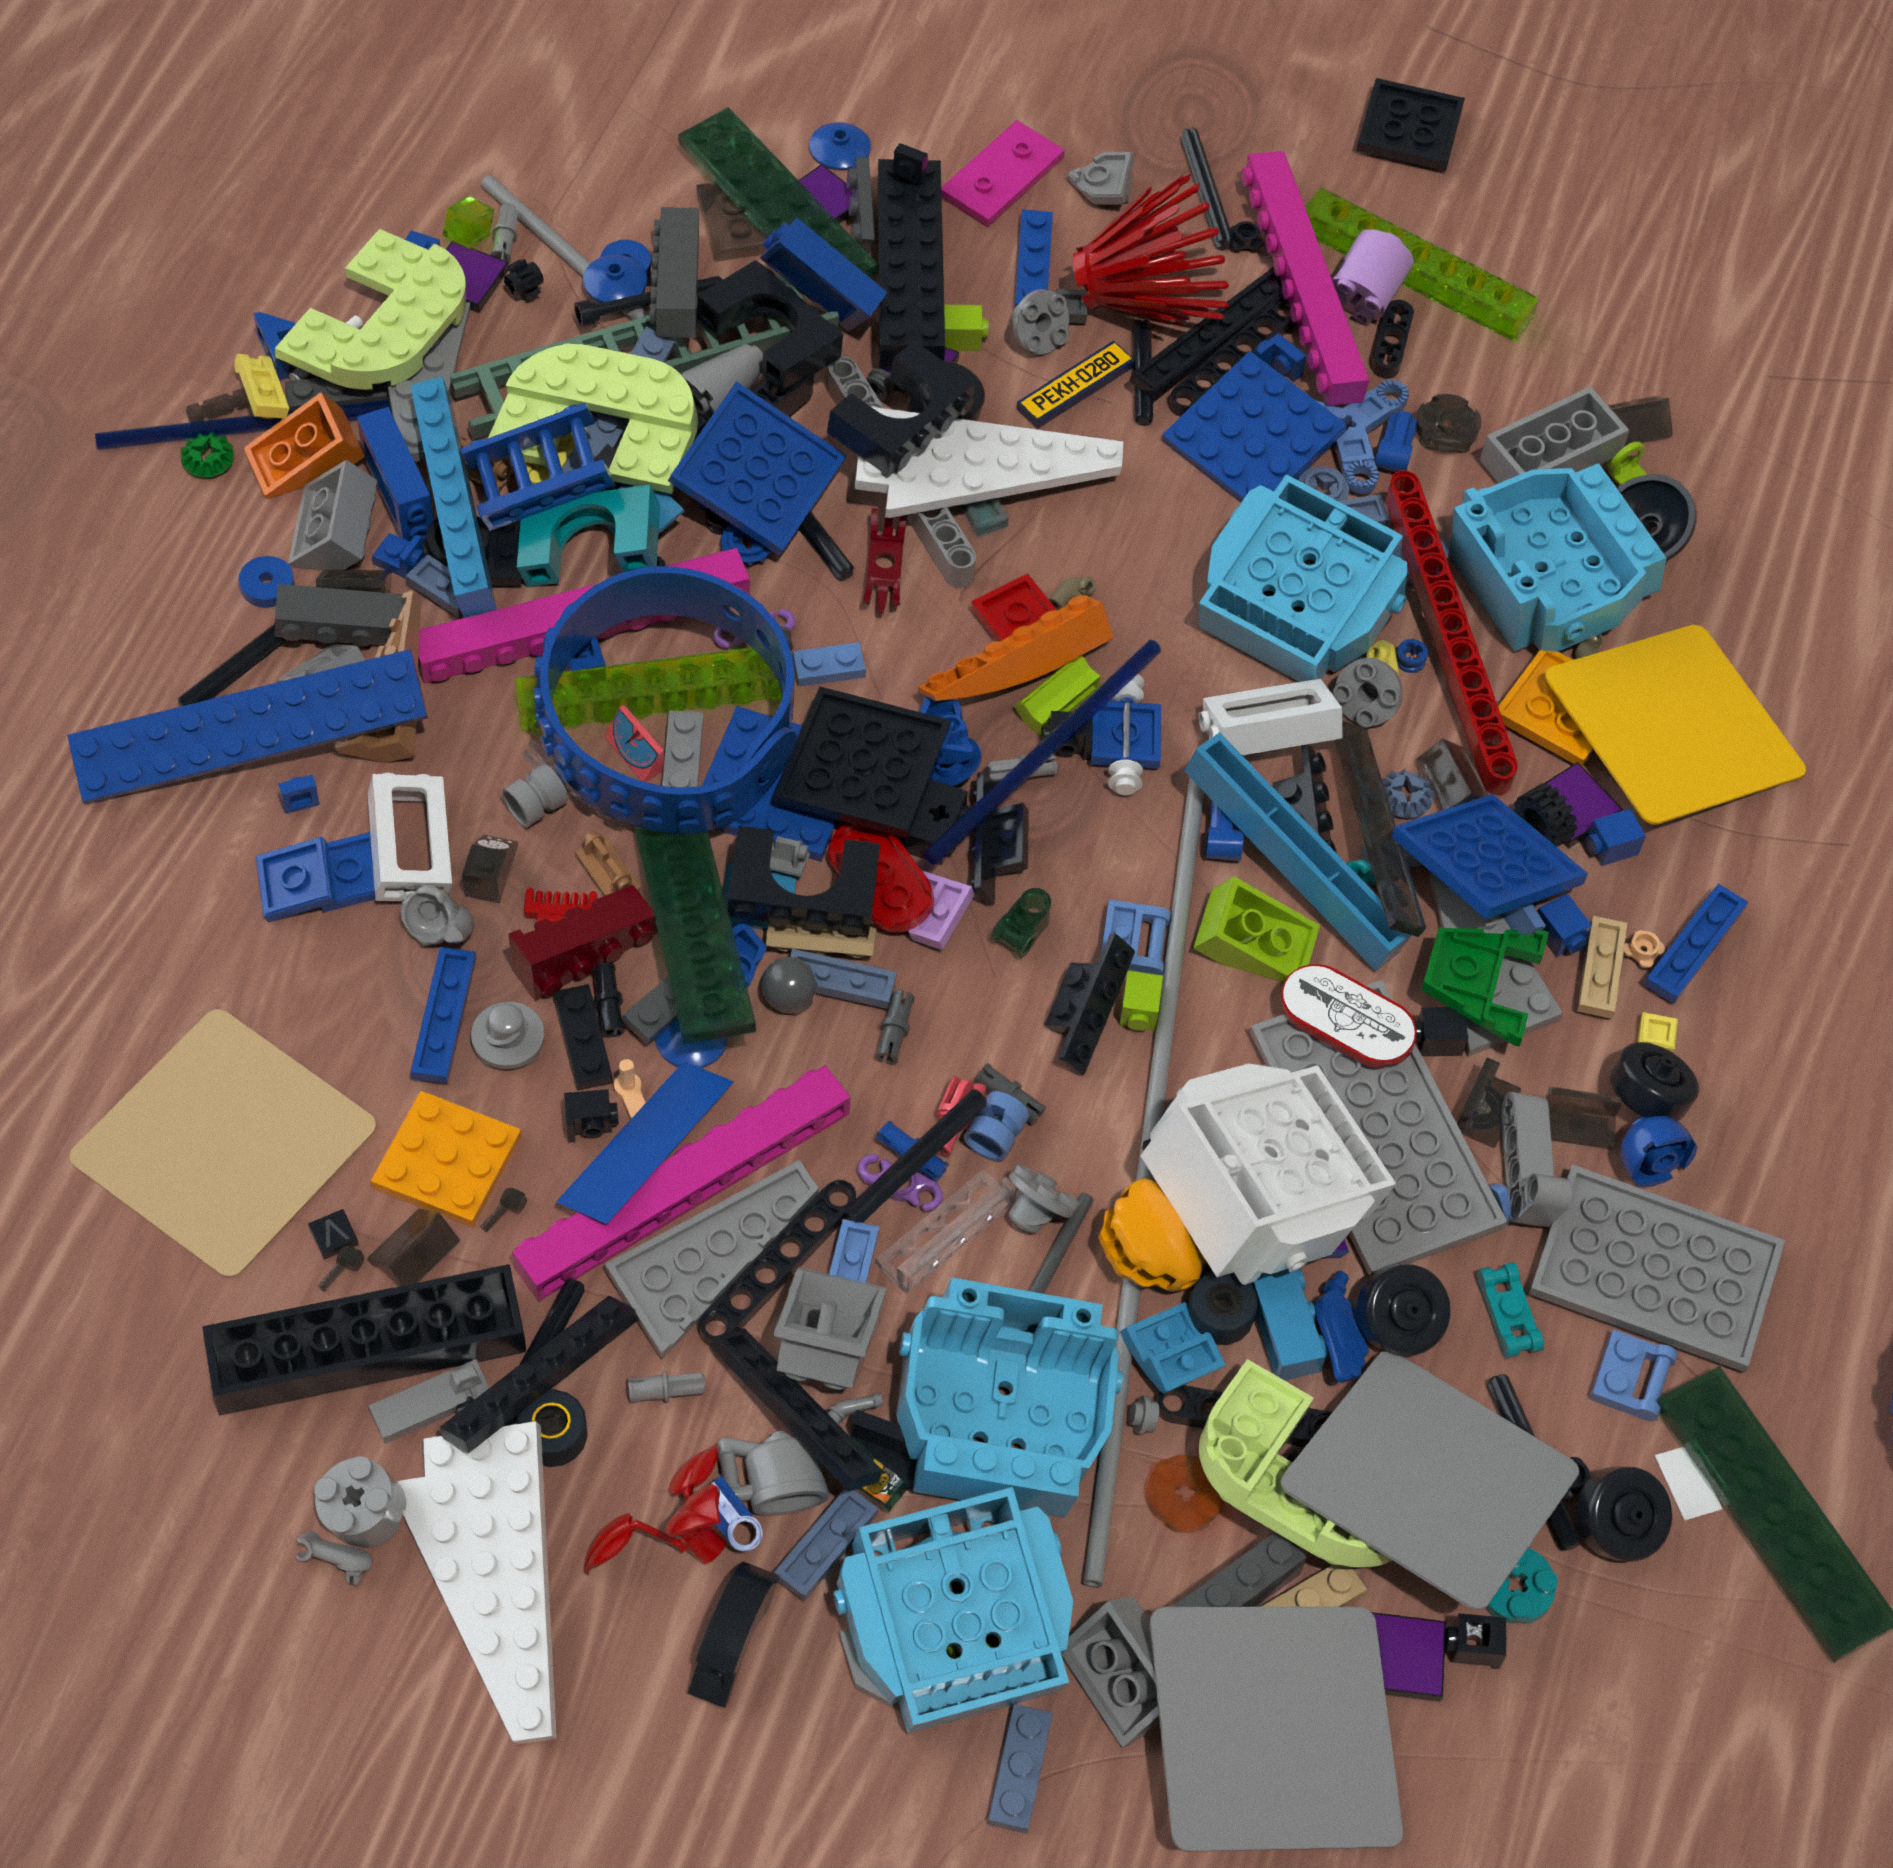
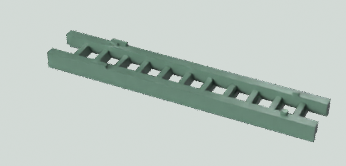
M782 276L777 277L787 287H791L797 293V295L803 299L802 295L804 294H802L798 289H796L795 286L790 284ZM837 311L821 314L828 322L838 327L839 315ZM696 314V327H699L708 349L689 354L682 337H669L675 341L674 350L678 358L668 360L665 363L679 373H682L743 344L755 345L763 353V351L789 336L793 330L788 325L780 327L775 318L762 316L768 331L750 336L744 322H741L733 327L738 340L719 345L715 334L697 319ZM650 315L450 374L451 389L455 398L483 390L493 412L468 420V429L472 439L490 435L504 403L498 388L502 384L507 383L516 368L531 356L545 349L567 343L589 345L620 352V349L636 345L646 326L656 331V324H650Z

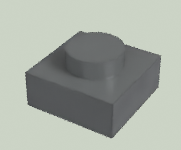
M1056 289V293L1064 296L1066 299L1069 322L1086 323L1087 306L1081 296L1087 295L1088 291Z

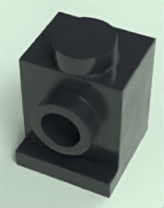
M1051 711L1050 724H1043L1042 744L1049 745V753H1059L1065 756L1083 754V760H1090L1093 742L1092 712Z
M609 1089L564 1093L568 1143L575 1142V1136L577 1135L598 1137L603 1133H612L611 1125H619L617 1103H610Z
M1459 1613L1453 1627L1448 1626L1446 1630L1445 1646L1446 1650L1453 1651V1662L1490 1665L1492 1669H1499L1506 1657V1618ZM1473 1640L1477 1642L1478 1645H1468L1467 1641Z

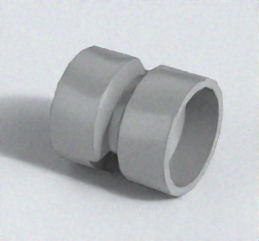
M541 764L526 775V781L518 779L501 791L504 803L511 815L520 825L526 828L544 817V810L547 812L556 810L568 801V794L561 779L547 764Z

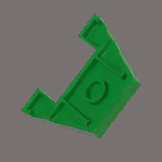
M1438 928L1421 991L1512 1045L1519 1047L1523 1038L1528 1013L1492 1003L1503 957L1508 955L1540 965L1549 932L1536 930L1534 935L1519 934L1518 930H1505L1504 934L1484 933V929Z

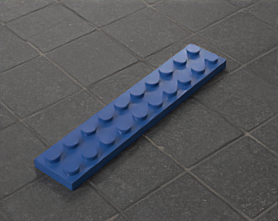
M409 649L67 736L82 802L89 804L428 719L413 653Z

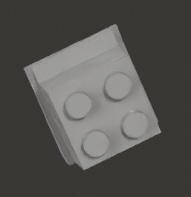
M798 1267L774 1331V1337L781 1338L777 1371L785 1372L787 1377L794 1380L805 1381L810 1378L823 1381L825 1386L832 1389L852 1388L863 1366L870 1342L880 1323L887 1288Z

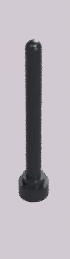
M714 276L698 280L697 294L704 292L723 279L720 276ZM651 291L599 304L589 300L575 302L574 311L577 322L583 328L594 325L595 321L600 320L601 316L650 305Z

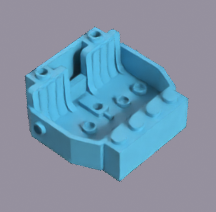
M1599 463L1576 473L1572 468L1530 470L1489 488L1485 487L1477 491L1472 487L1463 491L1462 504L1454 507L1449 556L1514 652L1532 644H1535L1539 651L1541 649L1555 652L1566 649L1589 639L1593 635L1601 634L1619 626L1642 601L1643 597L1661 590L1666 556ZM1590 563H1595V564H1597V565H1596V566H1592V565H1589V564H1590Z
M1287 474L1275 491L1260 485L1248 492L1212 545L1207 592L1199 602V628L1299 682L1322 679L1328 669L1335 672L1368 652L1393 613L1399 614L1407 599V596L1404 595L1407 579V562L1400 558L1403 535ZM1313 560L1315 564L1306 565L1304 561ZM1265 591H1272L1274 595L1265 596L1263 593ZM1300 606L1304 610L1302 612H1295L1292 608Z
M951 1277L942 1297H929L924 1308L914 1319L909 1333L903 1332L899 1355L903 1356L896 1417L905 1438L909 1456L911 1459L917 1460L913 1492L965 1500L1013 1487L1019 1510L1038 1506L1046 1515L1065 1518L1079 1497L1080 1482L1112 1432L1115 1393H1120L1123 1382V1371L1118 1370L1119 1353L1115 1347L1118 1330L1101 1326L1103 1304ZM998 1387H1006L1010 1395H1002ZM980 1437L985 1443L973 1441V1438ZM1011 1444H1019L1023 1449L1012 1448Z
M1013 1487L858 1528L851 1545L854 1555L844 1559L837 1581L839 1590L833 1591L834 1600L839 1615L846 1614L860 1668L890 1704L899 1702L907 1734L1058 1693L1067 1686L1069 1679L1062 1655L1067 1650L1073 1598L1060 1557L1062 1555L1061 1544L1057 1533L1053 1532L1049 1517L1038 1506L1022 1511L1019 1510ZM967 1523L969 1532L962 1533L952 1531L951 1527ZM984 1523L992 1524V1526L981 1528V1525ZM931 1532V1536L912 1547L896 1551L895 1541ZM953 1581L960 1582L964 1588L963 1593H952L949 1584ZM992 1634L998 1637L999 1646L997 1648L987 1646L985 1642L987 1635ZM956 1645L961 1651V1656L957 1659L950 1658L947 1655V1647Z

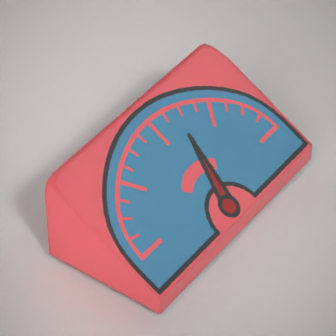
M622 705L619 707L606 731L605 738L641 781L646 782L664 771V750L626 706Z

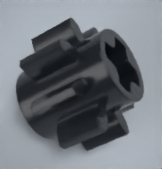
M519 259L507 266L510 273L504 276V283L513 297L521 296L522 300H529L541 293L538 286L544 283V278L541 270L534 262L527 264L525 259L521 261Z

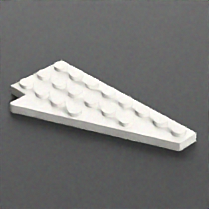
M872 407L879 413L892 418H910L920 414ZM955 418L945 432H939L932 438L930 444L924 450L919 449L911 456L909 462L903 468L898 467L889 476L858 455L854 489L887 493L885 517L892 518L1120 475L1123 460V441Z
M534 1421L503 1426L470 1453L443 1439L442 1436L423 1439L425 1477L397 1481L401 1485L406 1497V1510H403V1516L512 1741L516 1744L557 1739L541 1425Z

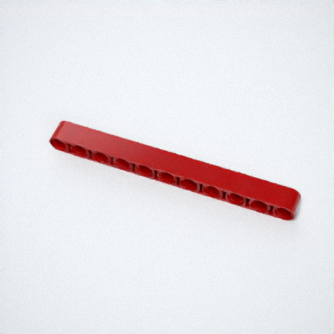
M1400 470L1395 472L1390 479L1386 495V505L1395 531L1403 535L1401 549L1482 786L1490 794L1503 795L1511 789L1518 769V763L1420 480L1413 472ZM1465 685H1470L1474 688H1468ZM1475 714H1481L1484 717H1478ZM1485 743H1491L1494 746H1488ZM1495 772H1501L1505 776L1497 775Z

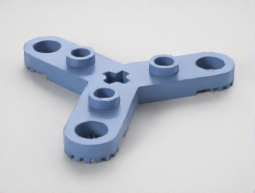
M1387 379V382L1382 381V384H1379L1375 389L1366 392L1364 402L1351 403L1344 408L1333 405L1326 406V403L1317 401L1344 423L1350 425L1348 430L1333 445L1342 474L1345 476L1349 489L1355 493H1370L1377 486L1379 471H1377L1375 465V458L1367 433L1388 420L1391 414L1399 412L1407 405L1409 390L1405 384L1402 385L1401 381L1396 382L1395 379L1393 381ZM1388 392L1396 393L1399 395V398L1394 401L1392 398L1389 400V397L1386 398L1384 394ZM1362 473L1367 475L1370 480L1368 479L1367 482L1365 480L1363 482L1361 480L1357 481L1358 479H1355L1354 475Z

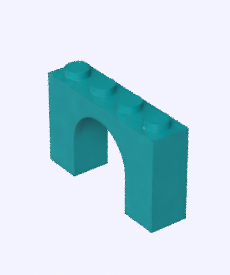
M636 485L629 488L595 492L521 519L517 569L527 587L560 583L561 557L566 542L579 530L596 524L615 527L614 555L623 572L657 566L660 504L651 485Z

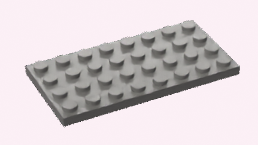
M1383 980L1365 985L1393 1000ZM1285 1014L1251 1026L1250 1034L1266 1066L1287 1069L1291 1073L1319 1066L1396 1182L1394 1188L1371 1216L1359 1220L1349 1233L1369 1276L1385 1266L1410 1264L1506 1228L1507 1220L1416 1044H1414L1411 1054L1402 1063L1394 1066L1393 1064L1384 1065V1068H1373L1361 1064L1290 1023Z

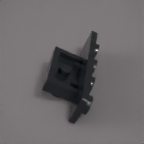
M1309 744L1301 745L1304 773L1273 782V788L1337 853L1330 836V830L1334 828L1333 820L1326 805V801L1330 800L1327 785L1323 781L1322 774L1326 771V764L1320 752L1316 753Z
M983 771L977 773V786L973 789L976 802L973 828L976 838L975 845L972 846L975 874L971 876V885L974 893L979 895L986 905L989 906L995 904V878L997 875L1028 869L1029 809L1024 803L997 808V787L986 772Z
M1117 934L1109 935L1097 964L1070 963L1044 1024L1052 1032L1068 1033L1059 1054V1060L1077 1075H1084L1135 954V950Z

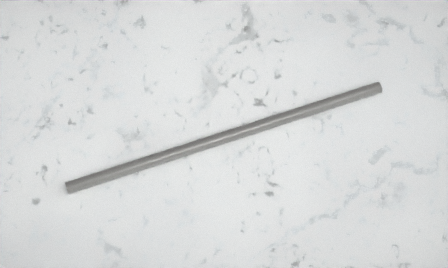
M487 175L482 180L481 187L501 205L514 204L515 208L519 210L517 219L583 277L590 262L495 177ZM641 307L622 311L631 320L649 315ZM673 349L670 355L673 358H678L675 350Z

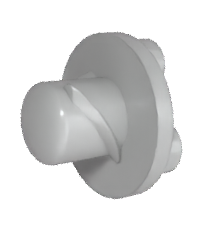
M1035 290L1026 295L1013 310L1011 319L1014 335L1018 344L1024 350L1034 354H1046L1056 349L1059 345L1065 344L1068 340L1069 311L1064 296L1050 290Z
M1361 658L1351 662L1341 671L1337 678L1333 695L1341 705L1344 715L1360 726L1367 728L1385 723L1396 714L1402 703L1403 687L1398 674L1390 665L1375 658Z
M501 1002L486 1008L477 1016L472 1026L471 1040L473 1049L484 1066L499 1069H515L536 1062L544 1044L545 1033L542 1020L533 1009L517 1002Z
M1018 1163L1009 1175L1011 1182L1020 1189L1015 1194L1016 1202L1009 1211V1217L1015 1225L1024 1231L1037 1233L1043 1224L1052 1220L1055 1213L1071 1218L1080 1204L1069 1193L1065 1191L1060 1193L1056 1190L1057 1182L1041 1171L1036 1175L1029 1168Z

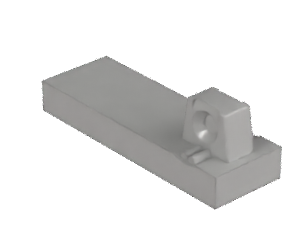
M475 1359L458 1368L449 1370L368 1405L381 1438L384 1444L457 1413V1404L465 1402L468 1396H472L475 1400L490 1387Z

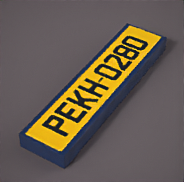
M1113 340L1017 401V410L1038 429L1132 369L1135 359Z

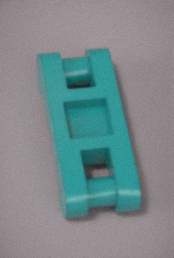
M1515 1262L1506 1263L1500 1269L1492 1270L1490 1267L1478 1269V1284L1505 1358L1518 1356L1520 1351L1529 1350L1531 1353L1543 1351V1336L1535 1324L1520 1282L1517 1264ZM1505 1283L1507 1291L1498 1293L1495 1285ZM1521 1330L1522 1336L1516 1337L1512 1334L1513 1331Z

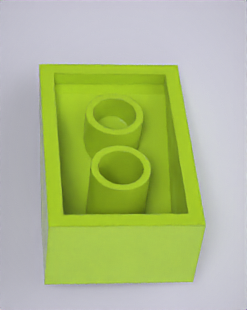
M1233 876L1211 890L1193 949L1222 965L1285 982L1286 978L1294 970L1309 965L1320 925Z

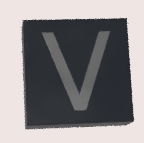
M344 1209L308 1223L309 1230L323 1260L359 1245Z

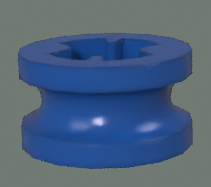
M1416 639L1402 641L1396 655L1398 667L1408 673L1421 671L1425 666L1428 655L1425 644ZM1406 653H1412V657L1416 654L1418 657L1417 659H1411V655L1406 657Z

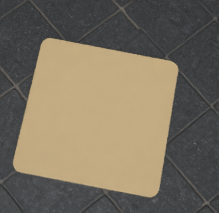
M215 1009L208 1012L72 1148L69 1157L71 1164L218 1274L223 1277L232 1278L240 1275L371 1137L376 1130V1121L366 1110L231 1014L221 1009Z

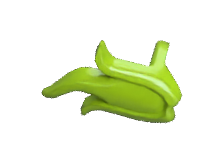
M1640 441L1628 444L1615 455L1612 461L1607 462L1608 473L1618 486L1632 478L1647 475L1639 465L1645 450ZM1638 451L1636 456H1628L1632 452Z

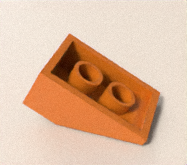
M322 392L243 448L262 492L268 499L304 487L305 484L345 460L355 464L365 457L343 409Z

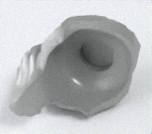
M423 885L415 892L409 894L402 902L400 909L401 921L411 936L415 937L423 946L441 944L445 941L458 944L466 941L474 929L473 916L469 908L463 905L458 906L445 891L435 886Z

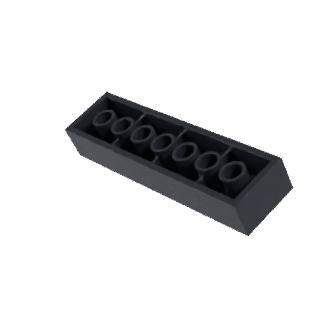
M878 159V285L888 292L878 305L879 369L886 372H891L893 358L913 341L944 361L941 160H928L927 177L922 184L893 174L894 159Z
M510 1264L202 1326L212 1392L219 1415L464 1365L475 1359L478 1362L527 1352Z

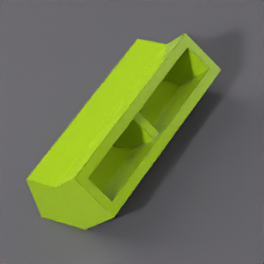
M1083 656L1076 657L1025 696L1014 708L1024 723L1039 736H1042L1043 724H1050L1051 711L1071 712L1099 688L1101 676L1090 668Z

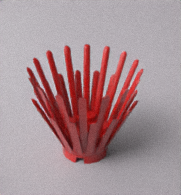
M1191 174L1184 177L1181 175L1161 192L1153 193L1142 202L1151 192V187L1148 188L1089 244L1076 248L1078 252L1073 253L1075 280L1077 287L1083 285L1085 290L1090 293L1081 296L1089 309L1094 310L1106 307L1185 326L1184 323L1177 319L1190 320L1189 316L1218 320L1217 318H1225L1221 313L1208 310V307L1227 308L1229 305L1225 301L1152 295L1197 294L1198 290L1227 289L1229 284L1226 281L1191 282L1187 276L1140 279L1213 266L1225 262L1223 255L1183 260L1186 257L1184 251L1164 254L1215 237L1219 233L1216 227L1182 237L1181 231H1178V225L1206 212L1210 208L1208 202H1204L1158 225L1178 212L1179 207L1177 204L1200 189V184H1194L1157 208L1175 195L1179 188L1190 180Z

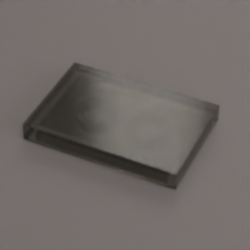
M758 176L696 185V193L715 262L762 255L766 250L762 244L772 233L773 229Z

